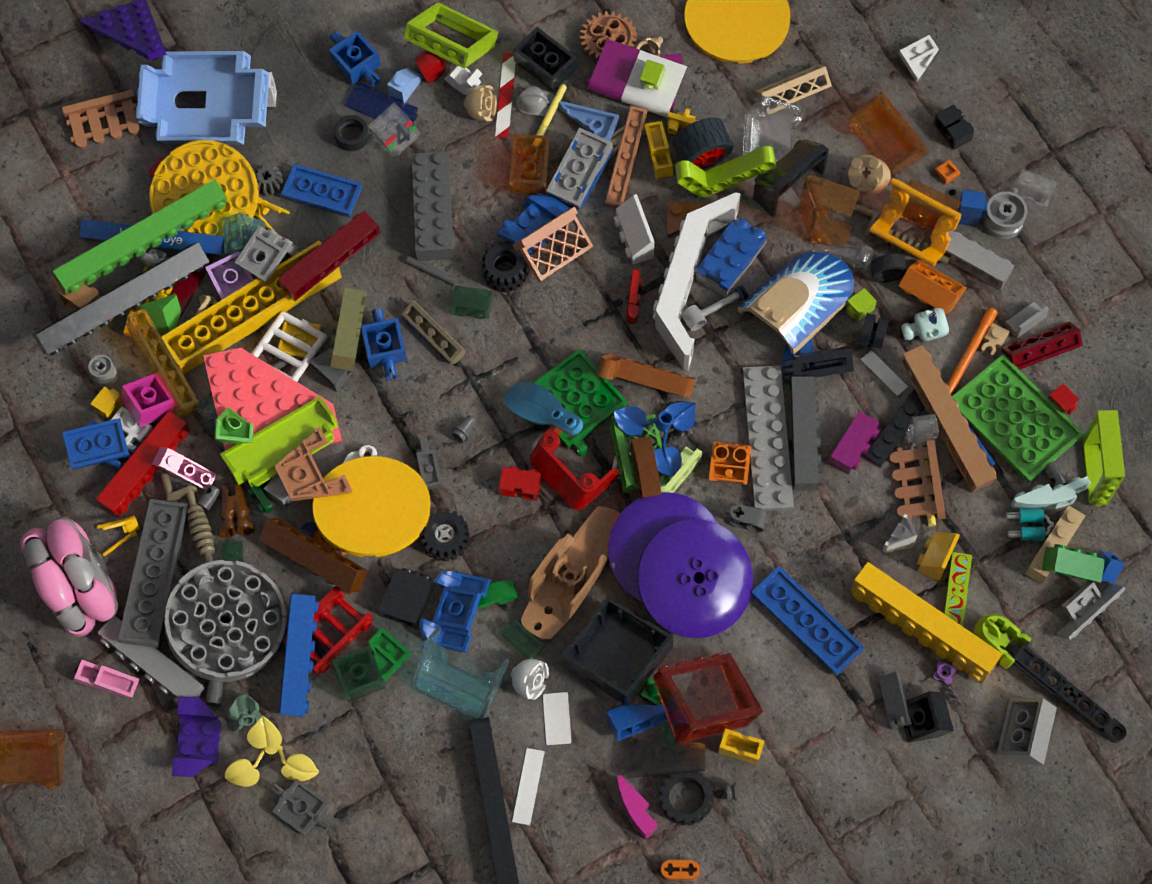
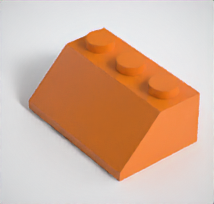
M918 260L908 268L899 284V287L903 288L902 290L906 294H913L919 298L920 302L943 309L945 314L952 311L967 287L921 260Z

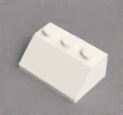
M636 194L616 208V216L613 217L616 228L619 227L621 231L619 232L620 240L622 243L625 242L626 257L631 259L632 264L654 259V239Z

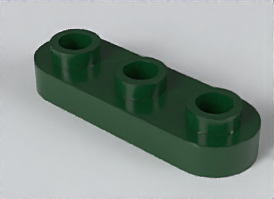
M245 481L248 486L246 490L251 498L256 497L258 500L256 505L261 513L266 512L268 515L273 512L274 509L259 486L251 487L249 482Z

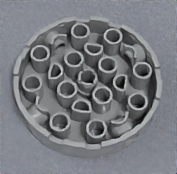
M217 560L192 569L179 580L171 592L165 611V634L175 658L193 674L207 680L221 682L245 679L262 670L279 650L286 628L285 604L275 583L265 573L255 569L252 565L240 561ZM222 617H228L231 619V621L229 622V624L222 623L220 619Z

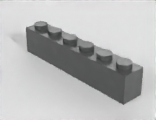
M792 377L790 389L794 490H817L818 484L822 483V473L818 472V466H821V454H817V448H820V436H817V430H820V419H816V412H819V401L815 399V395H818L819 386L815 384V377Z

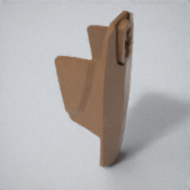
M596 507L573 537L567 534L564 538L558 540L530 579L528 589L530 600L521 618L524 630L541 640H550L572 617L609 560V536L615 521L620 515L618 511L608 507ZM546 610H551L552 613H551V614H546L545 611H546ZM539 624H541L540 630L534 629L535 626H539Z

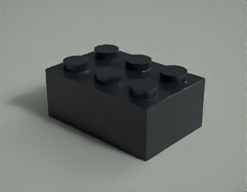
M538 27L513 49L514 62L552 91L557 89L577 69V57Z

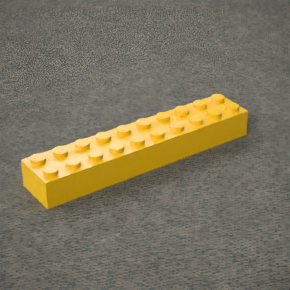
M317 241L278 265L267 283L260 278L253 280L160 337L164 348L181 373L184 375L204 363V355L222 352L277 318L280 312H287L342 278L340 268L338 267L295 302L280 287L278 281L280 275L284 271L291 269L298 260L305 258L313 248H317L322 243Z

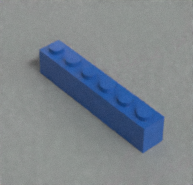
M290 595L279 715L304 717L305 713L309 711V701H306V693H310L311 681H308V673H312L313 669L310 653H314L315 641L311 640L312 633H316L317 621H313L314 613H318L319 601H315L316 596Z

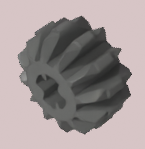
M268 164L267 167L261 165L260 170L255 169L259 193L263 192L266 196L268 192L274 195V190L280 191V185H283V176L276 166L272 168Z

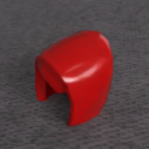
M424 49L414 58L428 83L436 81L446 72L447 60Z

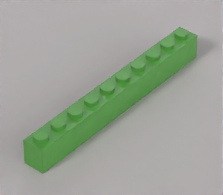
M214 179L53 270V276L65 295L74 294L85 284L90 285L94 283L99 276L108 275L113 271V268L127 264L134 256L139 257L143 255L148 248L157 247L162 243V240L176 236L178 231L183 228H190L197 220L206 219L211 212L222 210L226 206L225 204H227V196Z

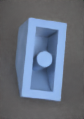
M410 68L397 71L387 84L389 96L404 104L424 76Z

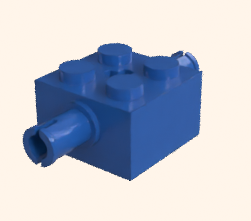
M358 30L345 39L339 31H334L330 35V40L336 45L329 49L333 64L352 85L363 77L373 87L376 86L374 82L379 84L381 78L374 72L375 69L381 66L379 53Z
M378 308L379 315H377L376 309H373L371 313L374 323L361 326L370 368L384 366L386 380H391L390 373H392L394 380L398 377L395 363L407 361L398 318L385 320L382 308Z

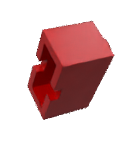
M514 466L503 467L499 484V495L515 498V494L522 495V499L538 501L542 481L541 473L533 469L525 471L519 470V468Z

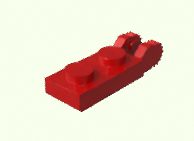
M636 269L632 271L626 314V321L630 324L637 322L639 307L637 305L640 304L641 294H638V288L642 287L643 277H640V270Z

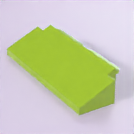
M319 396L253 434V443L236 444L222 452L220 456L238 485L248 481L251 487L259 486L278 475L274 466L303 443L304 439L313 434L317 427L321 428L328 444L311 451V455L334 441L335 437L332 430L339 426L334 414Z

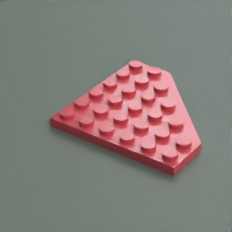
M243 348L203 356L217 418L229 407L248 422L253 423V434L319 397L318 394ZM321 397L337 421L334 405ZM337 427L332 430L335 438L331 444L342 442L340 430ZM224 444L225 451L236 444Z

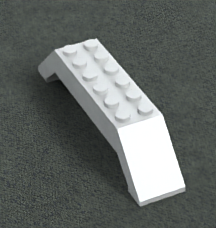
M733 193L687 214L685 220L681 221L680 234L676 236L674 243L675 250L671 252L669 258L670 265L664 273V284L660 285L659 299L655 301L653 307L655 327L685 371H688L692 360L694 339L689 337L680 321L681 314L684 311L708 236L727 227L733 220H736L739 210L740 193Z

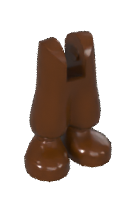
M235 482L236 495L229 496L230 492L227 484L221 485L220 518L223 523L218 529V535L221 538L235 536L234 518H237V531L240 535H250L255 532V525L247 520L249 510L245 501L242 484L238 485L237 482Z

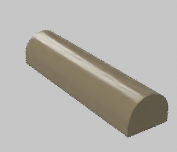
M412 300L401 315L451 364L457 363L465 355L466 350L416 301Z

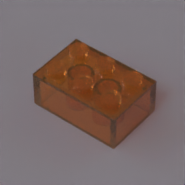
M513 134L509 180L510 193L547 194L550 136Z
M912 179L908 182L907 185L957 212L959 211L961 201ZM909 195V200L901 217L906 220L909 219L921 227L934 230L938 219L943 213Z

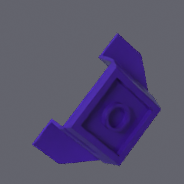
M179 696L177 714L180 717L177 758H173L172 776L193 777L208 765L218 763L221 722L199 697Z

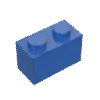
M968 190L962 191L957 207V212L962 214L958 224L978 227L979 221L983 220L984 212L987 209L988 200H985V193Z

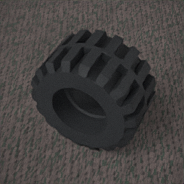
M500 241L498 245L492 244L491 249L487 248L482 256L483 277L487 285L490 284V288L494 289L496 287L499 292L501 290L509 292L510 289L515 291L517 286L519 288L522 287L523 282H526L529 275L528 264L520 250L516 251L513 244H510V241H506V243ZM502 262H510L515 265L512 270L506 272L495 268Z

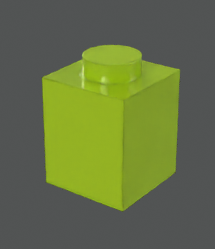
M647 59L640 77L643 87L649 90H653V88L659 89L666 71L665 66Z
M864 288L847 300L845 309L847 314L858 322L866 316L867 312L870 313L875 309L877 301Z

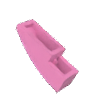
M81 660L73 681L102 691L132 698L139 679L103 665L98 666Z

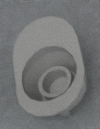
M528 87L518 96L516 106L524 114L545 116L555 95L538 87Z

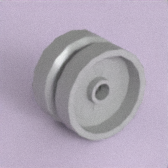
M999 192L993 195L988 202L983 218V225L986 231L999 239H1010L1017 236L1023 227L1028 213L1027 204L1023 198L1012 192Z

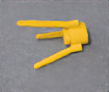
M258 197V205L254 216L259 218L267 229L271 228L274 230L261 215H266L269 210L290 214V212Z
M135 515L96 526L97 529L102 528L103 530L122 526L124 533L129 532L127 536L102 554L103 556L111 553L128 539L137 535L136 531L140 530Z

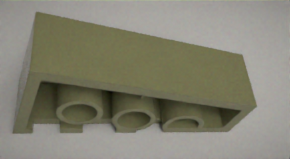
M344 288L341 308L337 307L335 316L336 319H339V321L334 322L333 332H336V335L332 334L330 344L334 348H330L328 359H331V368L353 371L367 291Z

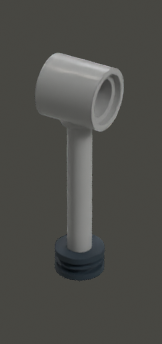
M740 285L734 289L735 293L702 310L697 305H692L685 309L681 316L690 330L696 331L706 324L705 316L738 299L742 302L749 298L746 288Z

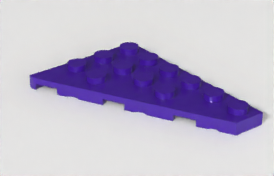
M134 0L132 3L122 4L114 9L103 10L99 14L80 19L83 28L88 27L91 32L98 33L99 36L105 39L110 38L114 43L120 44L128 50L133 49L138 55L144 56L148 60L167 55L146 0Z

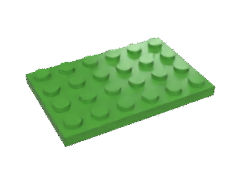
M1004 354L952 396L957 401L959 411L962 416L966 417L968 424L1028 483L1085 434Z

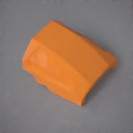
M713 441L709 480L747 485L751 445Z

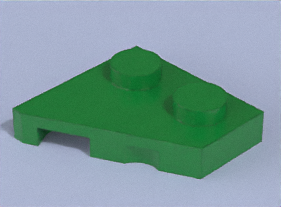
M381 628L368 641L384 682L411 656V652L384 628Z

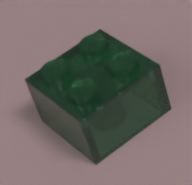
M370 646L332 660L348 703L386 688Z

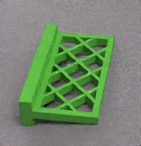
M655 414L646 415V421H652L653 418H656ZM612 416L609 422V429L623 493H631L632 490L639 489L635 480L634 464L631 462L632 456L629 453L630 447L627 442L630 438L635 439L638 437L628 436L626 439V434L618 428L614 416ZM652 424L650 431L644 428L643 433L646 434L645 437H651L656 441L653 450L656 448L662 449L660 434L656 425ZM663 475L664 480L660 481L661 487L666 486L670 481L668 476Z

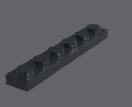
M915 389L865 454L867 460L880 468L925 409Z

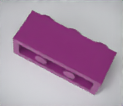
M859 411L831 455L829 464L848 475L852 469L856 471L861 462L859 460L860 456L868 452L871 446L869 445L870 440H875L880 432L878 429L879 422Z

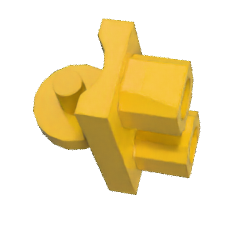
M686 109L685 113L678 112V114L669 112L667 132L675 135L678 129H683L687 125L699 120L695 119L696 116L690 115V109Z

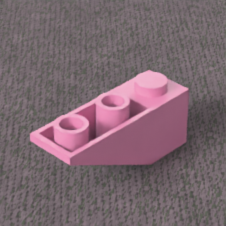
M160 447L152 465L204 490L210 484L212 485L217 475L169 448Z

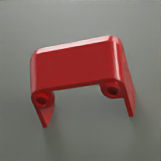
M552 426L541 436L530 454L529 461L573 510H583L612 484L620 474L614 467L601 480L592 473H586L577 479L553 453L559 447L560 439L558 435L563 431Z

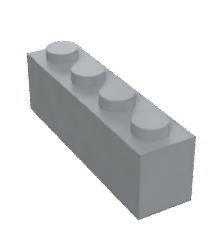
M949 231L948 234L951 241L944 253V256L950 258L949 262L1001 290L1011 275L1014 265L1009 260L995 255L993 251L979 246L977 242L963 237L961 233Z

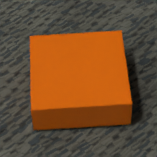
M950 159L934 170L945 185L961 173Z

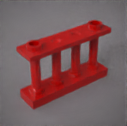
M335 586L319 602L318 613H314L313 621L318 623L321 619H325L344 637L335 645L319 629L316 628V633H312L315 638L330 650L322 659L315 653H310V660L315 664L313 671L317 676L321 673L324 674L330 668V664L363 630H368L373 623L372 614L368 612L363 617L344 600L345 593L341 592L338 586ZM335 605H339L358 622L350 631L330 614V610ZM286 636L282 639L284 646L286 644Z

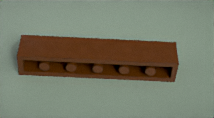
M279 518L266 520L259 540L265 543L267 548L279 551L282 557L294 560L295 564L300 567H306L310 570L311 574L321 576L325 579L326 583L338 586L343 593L360 592L368 572L367 569Z

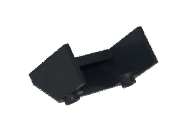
M806 139L797 141L793 149L776 162L775 168L755 178L753 200L774 218L777 212L778 198L812 168L816 169L821 175L825 173L829 149L824 144Z

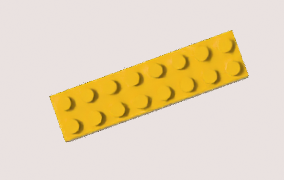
M867 562L855 578L850 593H852L856 600L865 602L872 611L884 615L889 623L900 626L905 634L913 635L919 639L918 641L921 645L932 648L937 656L942 659L946 658L952 662L956 669L968 673L973 681L983 684L1002 656L1001 652L871 563Z

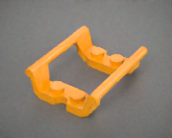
M892 178L890 185L893 187L888 196L892 202L884 206L879 219L871 226L869 232L934 267L937 261L944 255L951 241L948 232L954 231L957 228L962 214L909 187V185L898 179ZM909 195L943 213L931 234V246L923 251H919L888 234L895 221L902 216L909 200Z

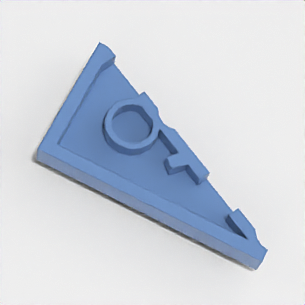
M559 101V109L580 126L608 141L611 140L619 122L618 114Z

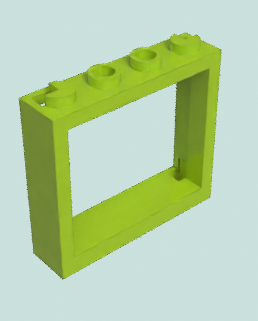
M437 2L407 23L403 39L465 69L495 47L498 31ZM436 20L477 40V42L467 49L425 27Z
M1098 410L1082 439L1085 474L1091 482L1087 489L1089 505H1095L1096 507L1108 505L1125 478L1118 410Z

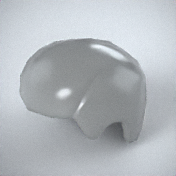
M151 248L147 253L145 252L139 256L138 260L143 266L150 268L166 259L168 254Z

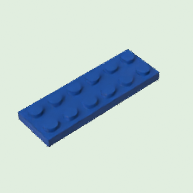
M780 566L751 592V595L834 675L838 676L865 649L855 637Z

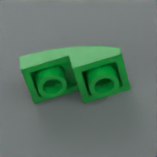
M504 580L489 584L485 598L481 597L478 609H483L494 603L502 605L518 598L514 580Z

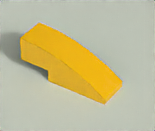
M662 121L644 124L655 179L673 176V164Z

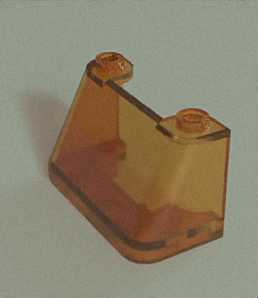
M882 91L847 119L850 122L848 127L854 134L858 133L861 135L878 159L888 166L891 175L930 153L929 149L903 115Z
M65 730L0 731V786L13 783H42L47 789L59 788L63 783Z

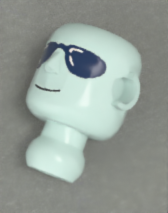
M941 308L917 313L914 316L915 323H904L901 326L905 340H911L919 335L922 341H930L944 337L949 332L946 316Z

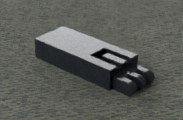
M849 346L793 355L794 358L782 360V365L790 364L789 367L783 368V372H791V374L784 375L785 380L792 377H822L854 371L852 348ZM809 362H813L814 370L802 371V368H809Z

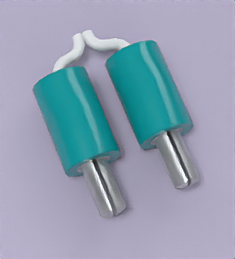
M1019 508L1018 512H1006L1005 515L1006 519H1018L1019 523H1043L1045 517L1050 524L1047 532L1045 527H1020V531H1007V537H1020V541H1045L1046 535L1054 527V522H1051L1049 517L1044 514L1043 508Z

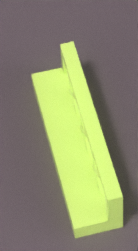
M686 446L680 453L682 458L681 468L673 477H669L670 481L666 486L661 487V492L674 493L701 461L702 451L697 448L693 452ZM661 475V477L659 478V480H660V481H663V480H664V476Z

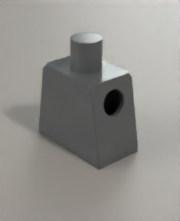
M329 348L312 359L310 363L312 369L337 392L354 372L355 366L353 371L331 368V359H328Z

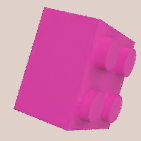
M157 373L122 386L121 400L138 427L162 419L168 411L173 413L175 400Z

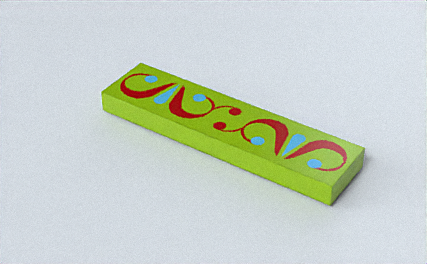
M952 552L944 614L963 626L972 555Z

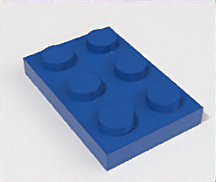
M120 418L62 432L72 470L129 456Z

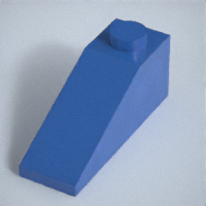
M623 705L607 711V725L616 741L672 720L671 706L629 705L627 707Z

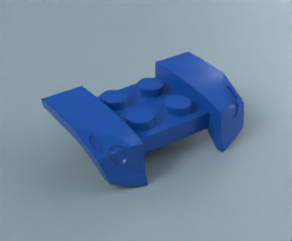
M543 193L531 195L522 205V207L527 209L514 222L506 219L496 236L514 244L570 208L553 196ZM542 240L541 247L547 242V240ZM532 248L527 249L529 255L535 251Z
M443 570L433 581L443 588L433 621L430 622L420 618L422 637L427 642L441 648L467 653L472 634L469 631L481 597L485 598L491 580Z

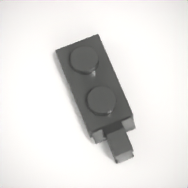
M427 437L419 438L421 449H417V458L421 478L428 490L443 487L436 450L434 446L429 447Z

